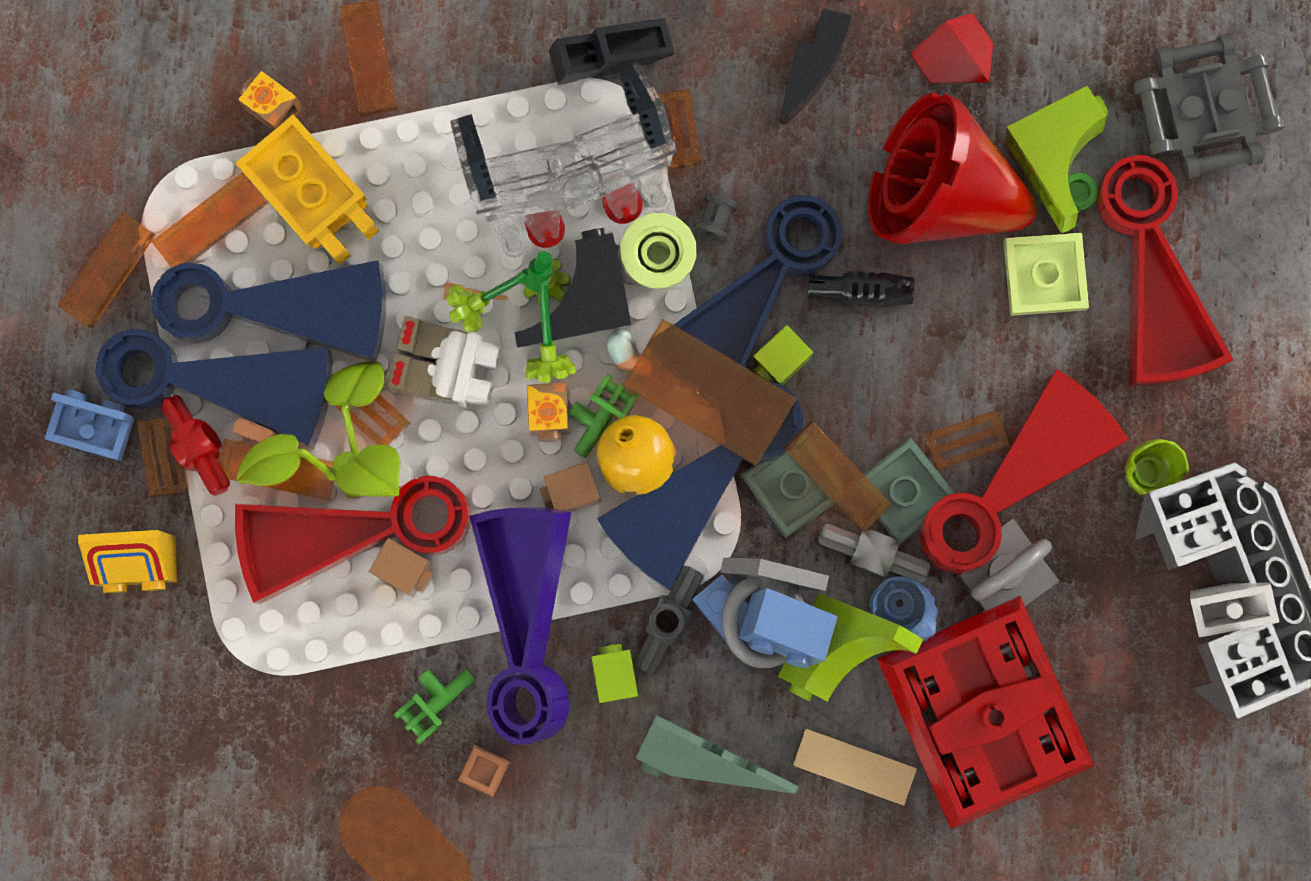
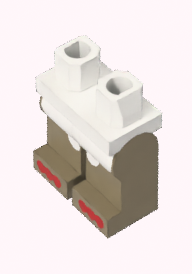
M405 315L396 348L402 355L395 354L387 388L395 394L456 404L467 408L469 403L489 404L493 383L475 378L478 366L497 370L502 354L500 347L484 342L479 334L442 327Z

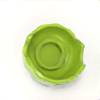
M1163 439L1144 441L1129 454L1124 468L1126 472L1125 478L1129 487L1138 495L1144 497L1146 493L1180 482L1183 476L1188 474L1189 465L1186 453L1172 441Z

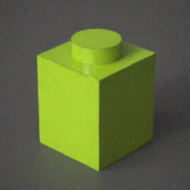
M786 325L753 356L752 363L756 366L753 372L760 381H770L771 383L784 385L812 358L814 352Z
M622 644L599 647L600 655L591 656L599 703L639 697L631 650L623 651Z

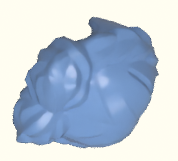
M893 576L885 579L871 595L869 613L904 627L922 638V642L927 641L928 638L936 633L938 610L935 605V597L931 594V590L919 581L905 576ZM898 599L903 601L901 607L896 605Z

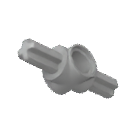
M829 523L822 527L818 543L821 546L850 556L851 566L858 570L881 578L892 572L899 576L913 578L920 583H924L929 574L930 563L928 561L897 550L899 544L889 536L869 529H864L860 535H857Z

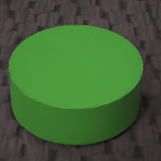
M1077 172L1068 175L1073 202L1079 212L1086 211L1097 199V184L1091 176L1085 173Z

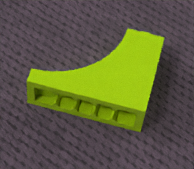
M1088 86L1007 126L1005 144L1062 234L1076 227L1079 213L1070 193L1068 171L1080 150L1093 138L1103 133L1108 115L1107 107L1102 98L1098 95L1094 97Z
M818 593L813 606L838 616L824 662L810 665L809 668H799L785 662L778 677L792 684L789 692L809 702L813 695L828 702L837 685L859 663L876 654L892 650H903L917 654L923 639L896 623Z

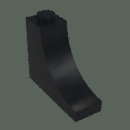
M604 228L581 232L582 239L575 240L576 267L573 281L563 301L550 314L552 341L632 325L613 233L605 234ZM541 322L525 330L514 332L517 348L543 343Z

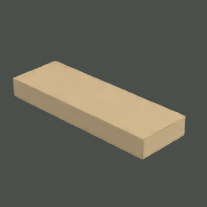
M806 728L792 764L795 767L903 806L905 805L917 768Z

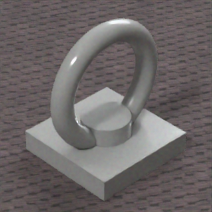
M1014 519L1001 526L1002 538L1000 546L983 567L967 574H956L983 611L1018 596H1021L1026 606L1059 582V579L1043 559L1052 549L1050 541L1040 539L1032 544Z
M723 557L720 573L744 578L730 593L723 610V633L730 650L738 659L756 668H772L785 663V656L775 652L769 655L754 651L744 640L739 639L738 616L743 602L750 594L765 588L804 602L798 590L826 591L829 576L763 559Z

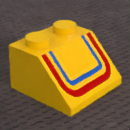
M159 530L78 535V544L90 585L103 587V593L127 592V585L142 584V591L166 590V583L177 582L176 536Z

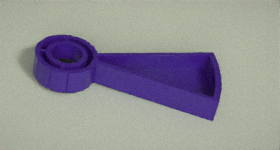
M518 507L489 510L469 516L509 668L501 671L493 679L488 689L487 713L495 731L512 744L525 745L547 740L563 728L568 717L569 698L566 686L561 677L543 663L572 512L544 507ZM521 687L528 689L535 699V715L530 722L522 718L517 711L516 695Z

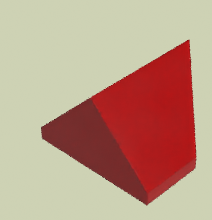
M973 13L945 21L910 53V56L930 85L933 83H989L993 42Z

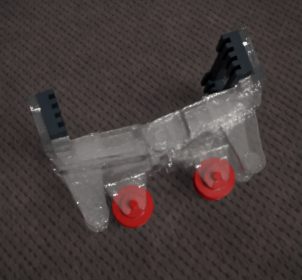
M640 63L617 69L623 84L622 88L625 92L624 95L627 99L626 102L630 115L575 136V139L569 142L555 143L486 159L472 114L450 120L460 165L476 214H481L487 222L490 221L505 254L509 257H519L526 250L522 220L525 223L530 241L538 247L550 248L557 245L565 234V224L560 215V209L568 208V211L576 209L575 205H584L603 196L602 204L605 212L613 222L628 224L636 220L643 208L642 199L638 193V185L645 193L647 202L654 212L660 213L668 210L671 205L667 166L671 165L672 155L677 152L664 104Z

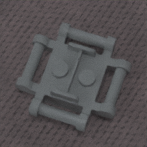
M1231 33L1219 35L1217 40L1175 49H1170L1168 46L1155 49L1154 57L1159 78H1146L1133 84L1135 96H1140L1151 144L1148 145L1150 156L1152 158L1174 154V157L1179 156L1183 175L1186 179L1199 177L1201 172L1247 163L1249 166L1262 164L1263 150L1256 136L1274 133L1285 128L1282 116L1277 115L1266 72V68L1269 67L1267 56L1261 54L1237 61L1235 40ZM1215 55L1220 57V63L1191 68L1183 73L1174 74L1173 64ZM1251 74L1262 121H1252L1241 75ZM1155 93L1159 94L1170 139H1166ZM1242 144V149L1197 158L1194 154L1195 152L1228 145Z

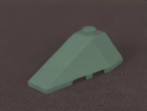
M656 715L636 756V759L642 761L640 769L660 779L663 773L675 777L794 794L799 787Z

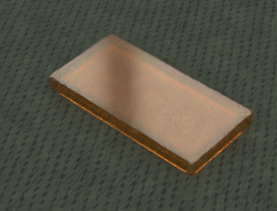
M664 319L661 320L622 385L755 466L760 462L797 400L794 396Z

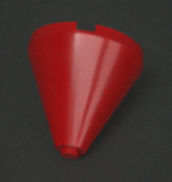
M934 92L928 93L915 101L904 112L883 145L882 150L890 153L883 174L873 171L869 188L868 217L871 228L878 237L895 244H910L1020 231L1034 222L1038 212L1034 195L960 100L943 93V96Z

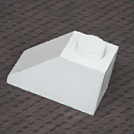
M1270 582L1227 583L1190 591V600L1199 637L1279 623Z

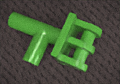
M609 374L603 378L595 393L590 397V400L601 406L596 414L578 402L573 405L568 415L588 427L574 448V451L584 458L588 457L613 415L618 418L629 416L630 411L640 397V394L637 392L631 394L625 390V384L617 385L611 381L612 376ZM604 391L612 395L610 400L602 395ZM618 400L626 404L624 409L616 404Z
M466 669L445 687L430 670H427L417 680L432 698L425 703L416 693L411 700L394 714L396 719L401 717L407 724L405 726L407 732L411 730L418 737L415 741L419 745L441 728L442 722L436 714L475 682L473 676ZM413 706H414V707L418 710V712L420 713V714H419L418 716H416V717H415V715L410 711V709H411ZM424 719L431 725L428 729L421 723Z

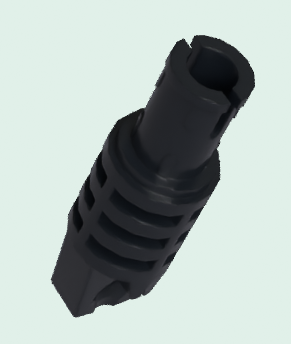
M847 271V273H843V276L809 274L808 299H842V303H846V305L857 304V306L878 305V307L913 304L915 292L913 277L884 272L877 274L875 272L864 273L858 271V273Z

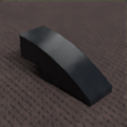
M822 9L814 44L803 41L798 42L779 123L787 124L820 90L842 51L850 26L851 15Z
M665 18L595 28L592 34L556 39L549 49L558 85L618 73L617 69L632 65L633 68L673 56L675 53Z

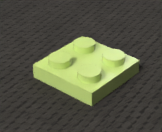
M1082 233L1005 238L1003 242L1010 316L1086 311L1089 308Z

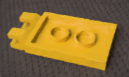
M294 115L290 116L235 163L309 248L313 246L317 250L323 246L339 265L351 256L334 236L345 225L352 221L368 241L380 232L376 224L364 212V209L368 207V204L365 202L368 200L367 197Z

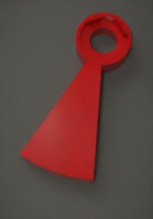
M1133 155L1120 159L1099 181L1096 199L1097 209L1100 211L1099 214L1103 221L1120 234L1133 236L1130 386L1179 382L1203 375L1233 361L1230 352L1159 227L1175 209L1178 200L1176 179L1172 172L1168 171L1169 168L1165 164L1145 155ZM1129 179L1145 181L1153 192L1154 201L1151 208L1145 211H1136L1129 208L1121 197L1123 182Z
M1056 369L1049 377L981 497L968 493L950 494L938 501L926 513L919 531V538L922 543L921 548L924 555L939 570L947 573L951 572V574H967L983 567L997 552L1001 543L1002 529L997 514L1117 449L1129 440L1114 417L1092 394L1078 382ZM958 517L972 524L977 536L973 549L960 552L953 550L946 544L943 539L942 530L947 520Z
M429 475L407 482L399 490V496H395L390 512L235 504V536L243 578L253 603L262 604L385 542L387 538L391 539L397 536L408 548L424 555L444 554L453 550L455 546L457 547L465 539L471 525L469 517L471 516L470 504L464 493L452 482L441 477ZM428 497L442 499L448 508L446 525L435 533L421 532L413 520L416 506Z

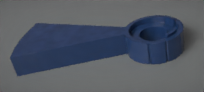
M796 195L779 203L772 211L764 228L763 244L768 258L652 339L648 345L651 352L681 383L702 398L725 409L785 274L808 276L809 274L818 273L830 263L837 253L842 239V227L835 210L820 198L807 195ZM797 219L812 222L818 228L820 234L819 245L807 251L792 247L785 234L786 226Z
M379 260L231 291L225 280L210 267L186 262L166 270L160 276V279H158L153 287V299L151 300L153 314L160 326L176 338L188 343L206 342L219 336L227 328L233 317L371 362L377 361L383 340L386 318V287L383 266ZM199 287L206 289L210 296L208 311L204 316L196 320L182 319L178 312L180 296L190 288Z
M130 329L114 334L102 346L97 357L95 372L103 392L113 400L129 408L147 409L157 406L165 398L170 397L177 387L279 434L294 435L299 443L314 449L322 430L329 404L323 392L325 391L328 379L332 376V352L327 347L178 362L172 347L160 337L145 330ZM137 353L149 354L155 363L153 377L147 384L140 387L129 386L123 377L125 362Z
M758 381L741 388L734 395V398L731 399L727 407L725 428L729 441L671 474L670 478L661 487L647 494L636 495L597 518L612 543L647 577L670 591L744 457L755 461H771L785 455L786 452H789L795 446L803 426V413L801 412L798 399L783 385L771 383L770 381ZM762 404L775 408L782 419L780 432L773 438L765 440L751 435L745 424V416L748 411Z

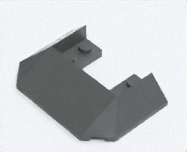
M1236 463L1144 494L1135 535L1136 540L1154 533L1168 570L1206 557L1217 585L1227 583H1271L1279 623L1233 631L1197 645L1211 681L1192 689L1231 720L1241 718L1311 688V575L1277 489L1265 481L1262 483L1256 482L1246 475V469Z

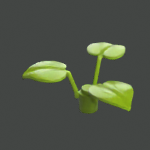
M378 361L353 364L337 371L327 381L325 391L323 392L324 397L330 405H342L341 410L351 452H343L337 455L333 460L332 468L327 467L306 449H298L299 442L294 435L279 434L260 441L246 454L237 473L238 483H248L256 486H270L282 483L298 470L300 458H305L326 474L329 481L335 480L338 487L347 497L399 496L401 462L398 452L389 445H372L359 452L350 417L351 405L357 407L366 406L376 399L381 392L384 384V369Z

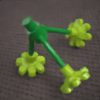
M540 251L537 257L530 261L528 268L523 269L516 276L487 292L480 291L474 295L469 289L464 291L461 285L449 288L446 300L450 306L455 307L454 310L449 312V317L454 323L463 320L462 326L464 330L471 333L472 331L477 332L483 326L481 315L485 312L484 307L489 305L491 299L520 283L525 284L526 287L523 289L525 298L531 299L536 295L538 296L537 303L540 306L543 343L540 344L541 357L539 359L531 358L527 360L525 378L528 380L537 378L540 382L549 383L552 380V375L557 379L566 378L568 374L576 373L575 365L569 361L567 355L556 356V346L551 338L550 297H553L557 302H562L566 292L561 287L571 283V276L568 273L559 272L562 268V262L555 258L552 259V255L549 252Z

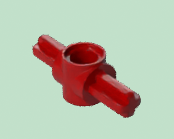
M179 395L165 398L161 405V410L174 430L171 433L172 441L169 443L171 453L185 469L198 472L212 496L225 493L230 486V481L217 460L220 456L219 449L222 447L217 433L207 422L194 419Z

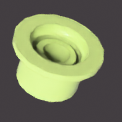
M649 213L636 219L625 230L620 243L621 262L626 273L638 284L651 289H667L681 283L692 271L697 258L696 240L690 228L679 218L666 213Z

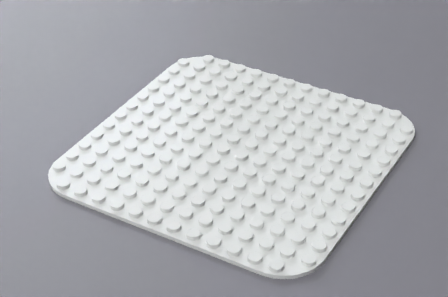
M586 78L562 85L554 82L311 134L367 197L368 200L365 202L368 204V207L364 209V212L380 230L369 241L352 221L338 231L334 236L351 255L341 265L332 258L323 246L317 250L313 246L309 248L235 164L255 146L196 158L183 163L168 173L151 193L146 203L141 223V240L151 295L153 287L166 270L186 262L210 267L225 280L231 291L379 260L383 266L386 287V318L383 340L377 361L384 369V384L379 395L370 404L362 407L351 405L350 417L358 451L360 452L372 445L392 446L398 452L401 462L399 490L407 482L422 476L429 475L447 479L467 497L471 515L506 508H546L540 492V488L546 486L544 476L588 462L602 502L571 513L552 620L669 595V590L647 577L621 553L597 520L600 516L637 495L636 491H624L625 494L617 492L607 484L597 462V445L601 436L588 457L584 458L577 454L574 448L588 427L570 415V434H561L562 440L540 442L538 441V436H531L528 425L527 385L566 383L569 411L578 402L596 414L601 406L590 400V397L595 393L603 378L609 374L612 376L611 381L617 385L623 383L626 385L625 390L631 394H634V392L640 394L629 416L639 415L651 418L667 431L676 449V457L674 456L672 464V474L726 442L719 406L702 398L681 383L661 364L648 348L649 342L697 308L690 275L688 274L681 283L667 289H651L635 282L626 273L620 254V243L625 230L634 221L628 224L613 222L608 218L602 204L604 191L610 185L616 182H627L637 189L642 199L643 208L637 219L649 213H666L677 217L662 148L658 146L650 149L643 134L644 131L642 130L639 114L633 115L630 111L624 95L625 92L621 86L597 78ZM472 114L485 155V162L496 197L480 201L477 188H473L471 191L468 189L462 166L464 168L469 166L467 155L465 152L460 156L453 132H460L457 118ZM538 206L555 208L559 211L565 224L563 239L557 245L550 248L536 246L527 235L525 227L527 215ZM604 228L605 234L613 233L632 325L552 341L556 346V356L567 355L569 361L574 363L575 374H568L566 378L557 379L552 375V380L549 383L540 382L537 378L532 380L525 378L527 360L531 358L539 359L541 357L540 344L517 348L514 332L525 330L541 322L540 306L537 303L538 296L536 295L531 299L525 298L523 289L526 286L520 283L491 299L489 305L484 307L485 312L481 315L483 326L477 332H471L479 334L484 342L500 347L502 350L497 370L478 366L475 378L493 383L489 404L469 403L467 408L456 404L395 394L387 388L395 354L402 355L396 348L405 315L420 319L423 322L466 332L462 326L463 320L454 323L449 317V312L455 309L446 300L450 287L461 285L464 291L469 289L474 295L480 291L487 292L516 276L523 269L528 268L530 261L536 258L540 251L549 252L552 255V259L560 260L562 268L559 272L568 273L571 276L572 283L576 267L575 240L582 239L581 232ZM571 283L569 285L561 287L566 292V294L571 286ZM199 287L190 288L180 296L178 312L182 319L196 320L204 316L210 305V296L207 290ZM550 297L549 315L561 303L557 302L553 297ZM233 317L227 328L219 336L206 342L188 343L167 332L157 321L159 337L172 347L178 362L324 347ZM615 329H625L630 333V343L636 355L655 360L650 378L620 370L615 366L607 350V339ZM328 348L332 352V375L347 366L368 361ZM177 387L174 389L170 396L179 395L192 417L207 422L217 433L222 443V447L219 449L220 456L217 460L230 481V486L225 493L212 496L197 471H190L185 468L184 470L213 622L222 642L244 664L272 675L293 676L500 632L472 525H470L465 539L457 547L455 546L453 550L439 555H424L408 548L397 536L391 538L396 543L433 563L430 571L434 575L423 593L417 591L414 597L407 595L368 572L385 544L383 542L262 604L253 603L243 578L237 553L235 504L390 512L395 496L347 497L338 487L335 480L329 481L326 474L305 458H300L298 470L282 483L270 486H256L248 483L239 484L237 473L240 464L246 454L258 443L232 432L236 419L250 420ZM604 391L602 394L609 400L612 397L607 391ZM618 400L616 403L623 409L626 406L621 400ZM328 404L324 424L314 449L301 443L298 446V449H306L329 468H332L333 460L337 455L343 452H351L341 410L342 405L334 406ZM613 415V417L611 418V420H610V422L608 423V425L606 426V428H607L612 422H614V421H616V420H618V419H620V418H618L617 416ZM734 477L684 566H690L703 574L700 585L710 580L721 570L723 557L730 558L738 541L741 526V508ZM428 497L422 500L416 506L413 513L416 527L423 533L440 531L448 520L446 503L437 497Z

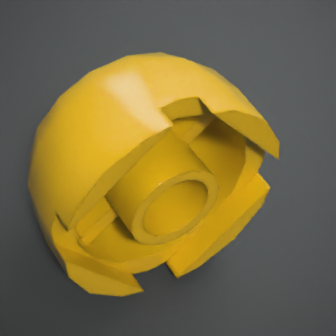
M639 415L624 416L612 422L604 430L597 445V462L607 484L617 492L625 494L624 491H636L637 495L647 494L661 487L673 472L672 464L674 456L676 457V449L667 431L655 420Z

